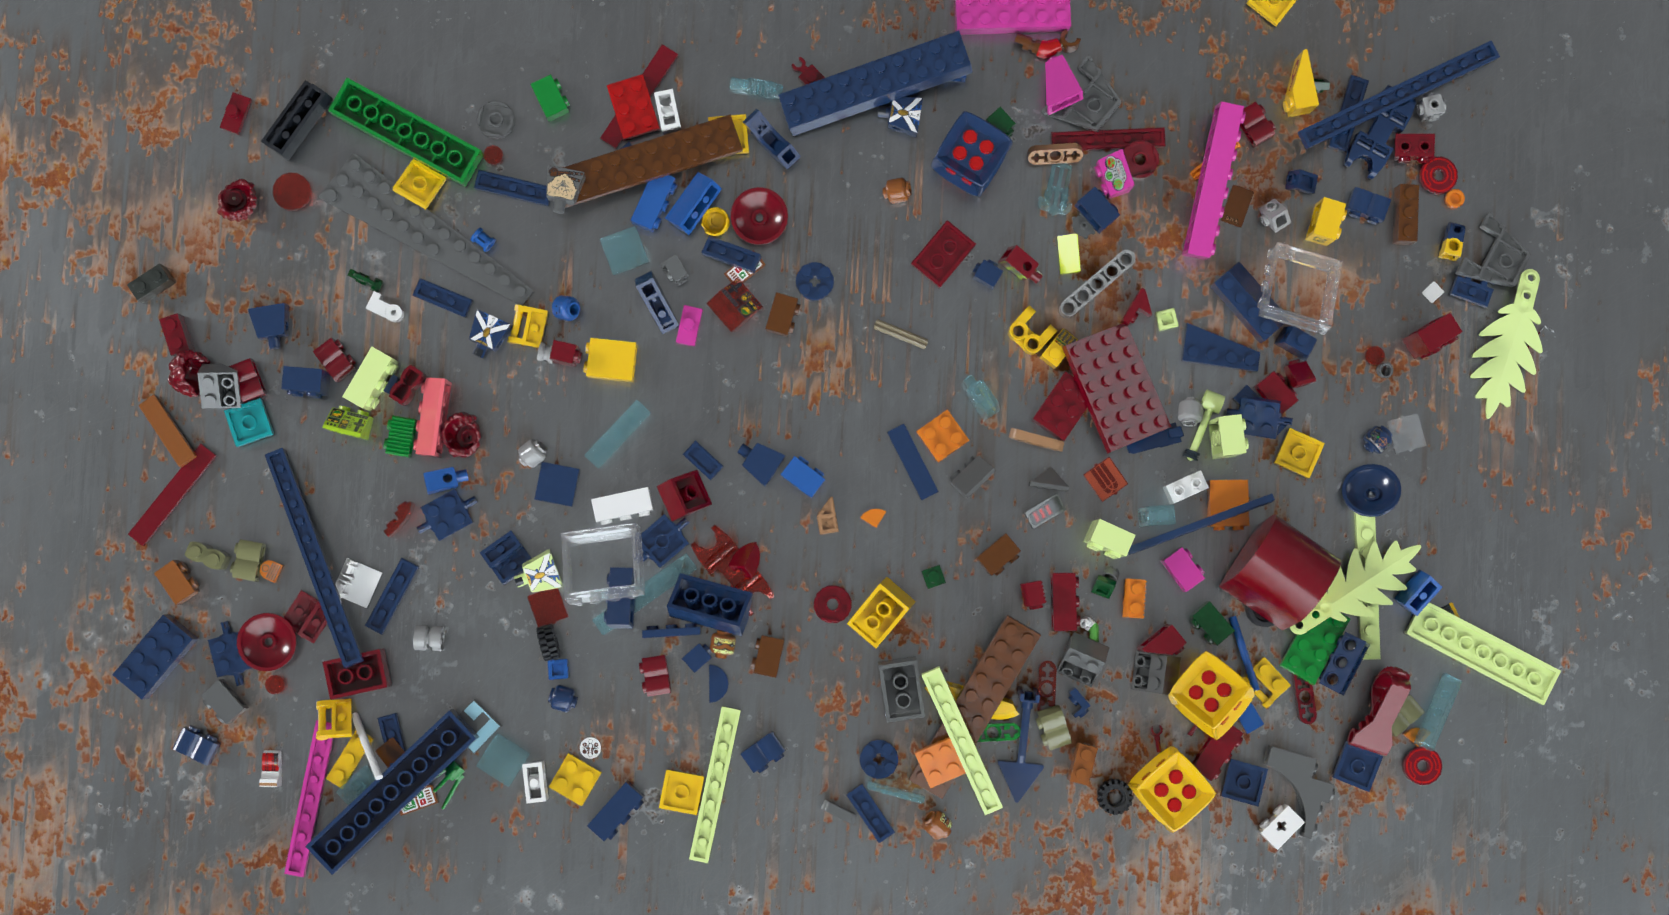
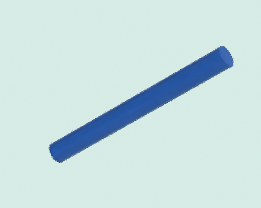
M1232 616L1229 618V621L1235 630L1233 633L1250 685L1255 692L1260 690L1237 617Z

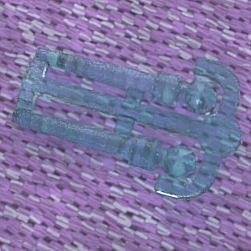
M1064 163L1052 164L1047 190H1045L1044 194L1045 199L1039 196L1038 206L1041 210L1048 211L1052 216L1057 214L1065 215L1071 211L1072 203L1066 202L1069 198L1068 191L1073 166ZM1060 167L1057 186L1055 187L1053 186L1055 169ZM1065 168L1068 169L1064 188H1060ZM1052 190H1053V191H1055V196H1054L1053 205L1050 206V207H1047V206H1049L1050 203H1051L1050 198H1052V193H1053ZM1059 192H1063V194H1061V199H1060V200H1061V203L1059 204V208H1058V207H1057V202H1058Z

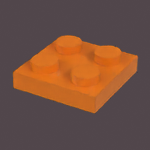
M948 409L916 431L938 463L970 441Z
M950 737L915 751V756L930 788L966 774Z

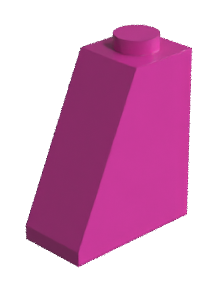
M1063 54L1053 56L1045 62L1048 115L1083 100V90Z

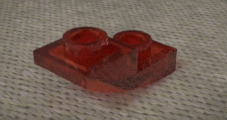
M404 501L397 507L398 510L395 512V515L398 517V520L393 519L386 525L387 528L384 530V533L387 537H393L407 523L415 508L414 502L409 501L407 503V501Z

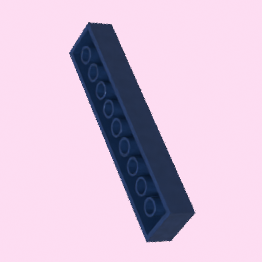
M956 31L781 93L778 96L789 130L795 136L971 74L973 71L960 31Z
M454 709L449 710L382 773V779L375 780L305 847L333 875L475 742L479 736Z

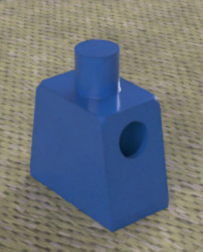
M454 467L423 473L428 495L456 489L459 482L469 480L466 469L455 472ZM450 476L452 480L451 482H445L443 478Z

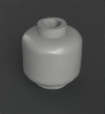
M1187 397L1179 403L1178 419L1183 425L1196 426L1197 423L1202 421L1203 405L1197 398Z
M530 439L518 449L520 456L518 459L523 466L534 468L546 458L547 448L540 440Z

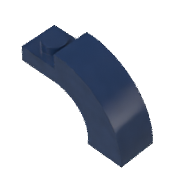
M755 109L743 121L759 144L786 169L791 167L801 157L791 143L786 141L771 126L758 109Z

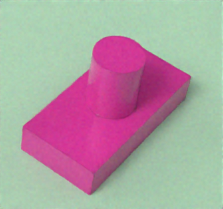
M684 305L676 343L695 347L703 309Z

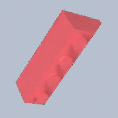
M426 378L425 382L422 383L421 393L423 394V401H420L418 408L421 416L420 420H417L416 423L418 438L414 440L413 450L416 451L415 454L442 458L443 442L440 436L442 434L441 429L445 424L444 422L447 420L452 382L447 379Z

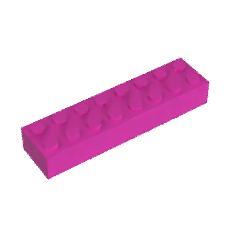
M1222 101L1215 106L1183 248V256L1206 260L1215 253L1216 244L1213 243L1215 236L1218 237L1220 232L1218 221L1224 214L1225 207L1222 206L1223 199L1227 198L1229 191L1226 185L1227 181L1231 180L1233 169L1230 168L1231 163L1235 161L1237 156L1235 145L1241 138L1239 127L1244 122L1246 112H1243L1244 106Z

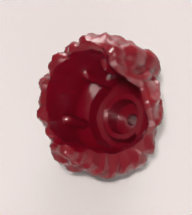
M239 179L231 182L230 185H226L225 189L221 190L218 195L219 208L217 213L230 221L240 222L242 219L247 220L248 216L253 213V209L257 206L256 191L253 189L254 183L248 182L245 179Z
M193 349L180 351L169 363V384L175 391L183 395L198 397L200 390L197 373L202 364H210V361L201 352H196Z
M466 412L455 413L444 422L440 437L443 444L447 446L449 454L453 457H469L480 447L481 433L479 425L476 423L477 417Z

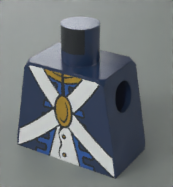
M900 98L892 101L891 107L879 106L878 117L889 119V129L917 137L923 98Z
M477 309L469 340L477 343L473 354L484 358L487 349L496 352L512 330V325Z

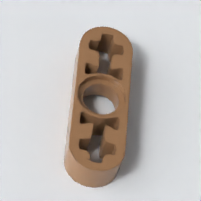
M1077 143L1034 145L1028 149L1027 156L1029 162L1033 165L1076 163L1083 158V151L1081 145ZM1053 151L1060 152V155L1057 157L1050 156Z
M1011 428L1009 434L1011 439L1058 452L1063 451L1065 443L1015 428Z

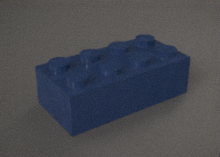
M164 614L112 675L140 699H149L199 638L173 616Z

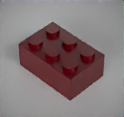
M1447 313L1403 338L1402 341L1414 359L1417 357L1423 359L1458 340L1459 337L1457 335L1463 331L1452 314Z
M1067 372L1063 373L1031 419L1032 422L1060 441H1065L1088 408L1076 379Z
M384 648L361 653L364 661L348 668H344L341 658L322 662L330 700L391 687L392 683Z

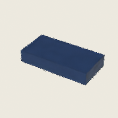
M696 440L683 453L710 480L724 467Z

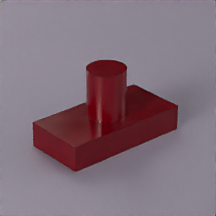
M233 92L226 106L220 128L240 135L252 99Z

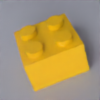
M1326 197L1315 204L1305 240L1328 246L1336 239H1339L1342 228L1339 227L1347 214V210H1345L1346 203Z

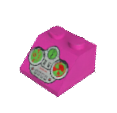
M1123 149L1097 161L1094 167L1097 177L1101 178V190L1107 196V199L1129 193L1135 186Z

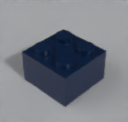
M283 366L281 389L295 397H303L306 394V396H311V398L322 399L323 395L329 396L331 376L323 369Z

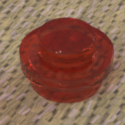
M488 146L484 151V159L489 164H498L503 158V152L498 146Z
M1372 346L1367 349L1365 358L1369 364L1378 365L1383 362L1385 353L1382 348Z
M272 675L266 680L265 688L270 694H279L285 688V681L279 675Z

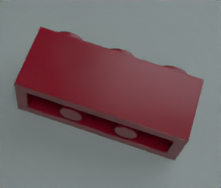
M1050 573L1052 631H1077V627H1080V615H1077L1076 607L1080 606L1079 596H1076V588H1079V577H1076V573Z
M1232 725L1218 740L1209 736L1192 761V764L1207 780H1216L1222 771L1220 769L1222 765L1228 763L1231 759V752L1234 747L1237 748L1243 741L1242 735L1244 733Z

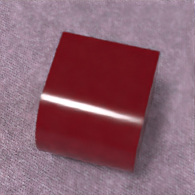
M1274 514L1256 526L1219 587L1283 631L1302 621L1315 608L1334 581L1341 566V559Z

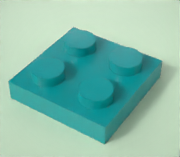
M262 398L241 404V408L224 410L236 447L274 435Z

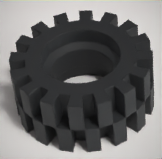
M553 624L537 627V638L543 659L548 661L560 658L559 643Z
M1119 779L1104 781V784L1100 785V789L1097 791L1099 806L1107 813L1113 815L1123 814L1124 811H1128L1129 806H1132L1133 792L1128 784ZM1113 789H1117L1122 793V800L1118 804H1111L1108 801V793Z

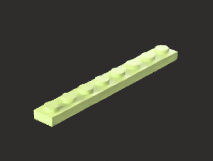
M1354 512L1355 548L1358 550L1363 568L1365 569L1369 549L1372 543L1376 542L1375 517H1366ZM1359 600L1375 614L1374 617L1358 616L1359 638L1370 644L1363 660L1381 659L1379 604Z
M940 666L922 673V678L984 814L987 815L1003 808Z
M724 706L721 708L690 852V860L704 863L709 862L741 712L738 709Z

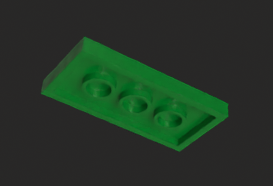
M1318 611L1312 612L1313 618L1319 617ZM1344 614L1342 615L1347 619L1346 622L1329 617L1306 633L1296 634L1279 666L1309 684L1315 685L1329 660V656L1335 649L1339 637L1343 634L1351 619Z

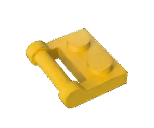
M515 304L513 326L507 342L539 348L540 343L543 342L549 311ZM523 313H528L523 338H518Z
M1262 657L1253 666L1256 678L1267 688L1271 695L1267 697L1261 689L1254 693L1262 702L1261 705L1267 709L1291 685L1265 657ZM1245 673L1242 678L1250 685L1247 673Z
M352 699L317 701L318 731L316 732V739L327 740L328 738L352 737ZM332 708V729L326 730V710Z

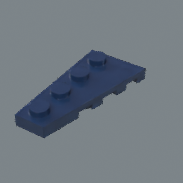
M1186 324L1181 361L1258 372L1260 352L1192 324Z

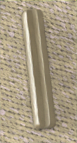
M877 319L875 322V330L922 349H925L928 344V339L880 319Z

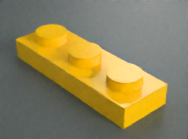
M357 731L354 732L326 777L328 781L341 789L345 787L365 755ZM366 733L371 745L375 738Z

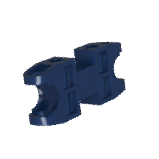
M1387 85L1383 91L1391 88L1392 86ZM1412 99L1403 106H1397L1372 118L1374 122L1368 133L1366 134L1360 130L1355 135L1346 153L1344 165L1350 167L1354 160L1364 159L1368 164L1367 171L1369 173L1367 178L1372 180L1384 167L1394 149L1386 145L1392 131L1398 134L1404 131L1413 114L1416 99Z

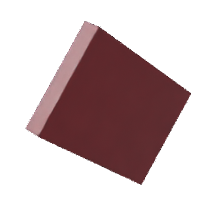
M947 220L911 262V265L941 288L976 246V243Z

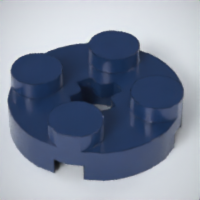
M808 263L801 267L796 276L798 291L804 298L810 301L824 299L830 294L834 286V277L830 268L822 263ZM813 277H817V280L821 281L816 287L809 283V280L813 279Z
M873 740L866 744L861 751L860 765L868 776L883 779L894 773L898 765V754L896 749L887 741ZM877 754H880L881 757L885 758V760L882 761L880 765H878L876 761H873V758H876Z

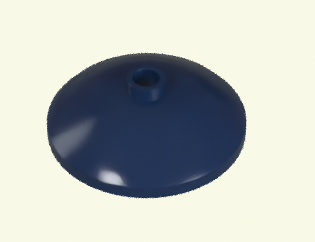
M1377 464L1362 465L1352 470L1346 476L1342 485V496L1346 505L1353 512L1366 517L1381 516L1390 512L1398 504L1401 497V483L1397 475L1385 466Z

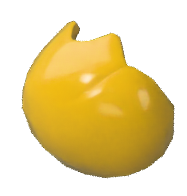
M712 207L703 215L701 225L706 234L719 236L728 230L730 218L723 208Z

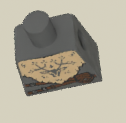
M548 165L546 196L549 201L554 202L553 212L563 214L566 204H576L585 182L584 172Z

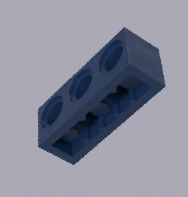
M1347 632L1339 637L1336 651L1331 653L1327 668L1323 669L1319 676V683L1343 696L1370 646L1366 641ZM1355 641L1356 647L1353 650H1348V644ZM1343 658H1346V666L1340 668L1339 661ZM1337 675L1338 682L1331 685V677Z

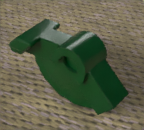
M350 269L347 275L364 286L366 284L370 285V290L373 292H379L383 284L382 280L375 278L373 281L369 279L370 276Z

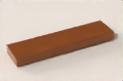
M153 394L138 405L179 467L182 468L197 457L157 395Z

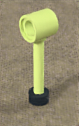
M1208 389L1205 391L1201 400L1205 409L1202 421L1190 449H1186L1185 451L1187 452L1183 455L1188 460L1198 461L1197 458L1199 457L1197 456H1200V453L1197 451L1213 412L1219 414L1224 404L1225 396Z

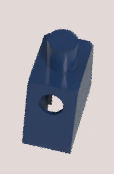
M280 303L248 309L258 339L268 340L270 350L281 348L279 338L289 336V305Z
M1295 326L1283 327L1274 344L1303 361H1307L1316 345L1317 339Z
M743 443L737 452L746 458L742 466L764 487H766L785 459V455L759 443H756L753 449Z

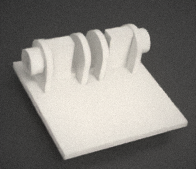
M347 558L335 584L340 598L367 608L382 572Z

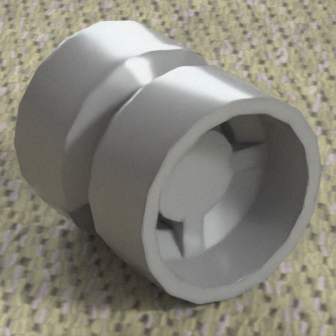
M427 625L415 626L413 636L414 650L425 651L427 648H430L431 651H443L445 643L444 626H432L431 629Z

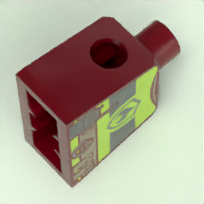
M1018 245L1008 247L998 261L1000 265L1021 280L1031 279L1037 284L1043 277V274L1036 269L1039 263Z

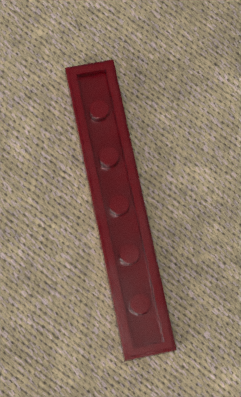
M663 44L643 72L650 98L678 57L676 52ZM615 114L600 140L617 150L623 137Z
M1165 127L1099 130L1098 133L1092 130L1051 132V144L1077 143L1081 145L1082 151L1124 149L1129 143L1136 140L1147 141L1156 148L1166 146Z
M200 443L194 451L197 457L180 468L128 533L140 545L145 546L217 457L215 453Z

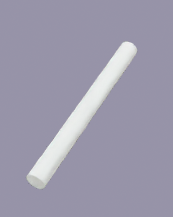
M355 712L352 714V721L376 780H380L383 778L382 772L359 714Z

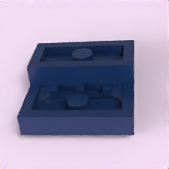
M512 530L480 552L502 585H506L514 579V576L524 572L522 564L532 559Z

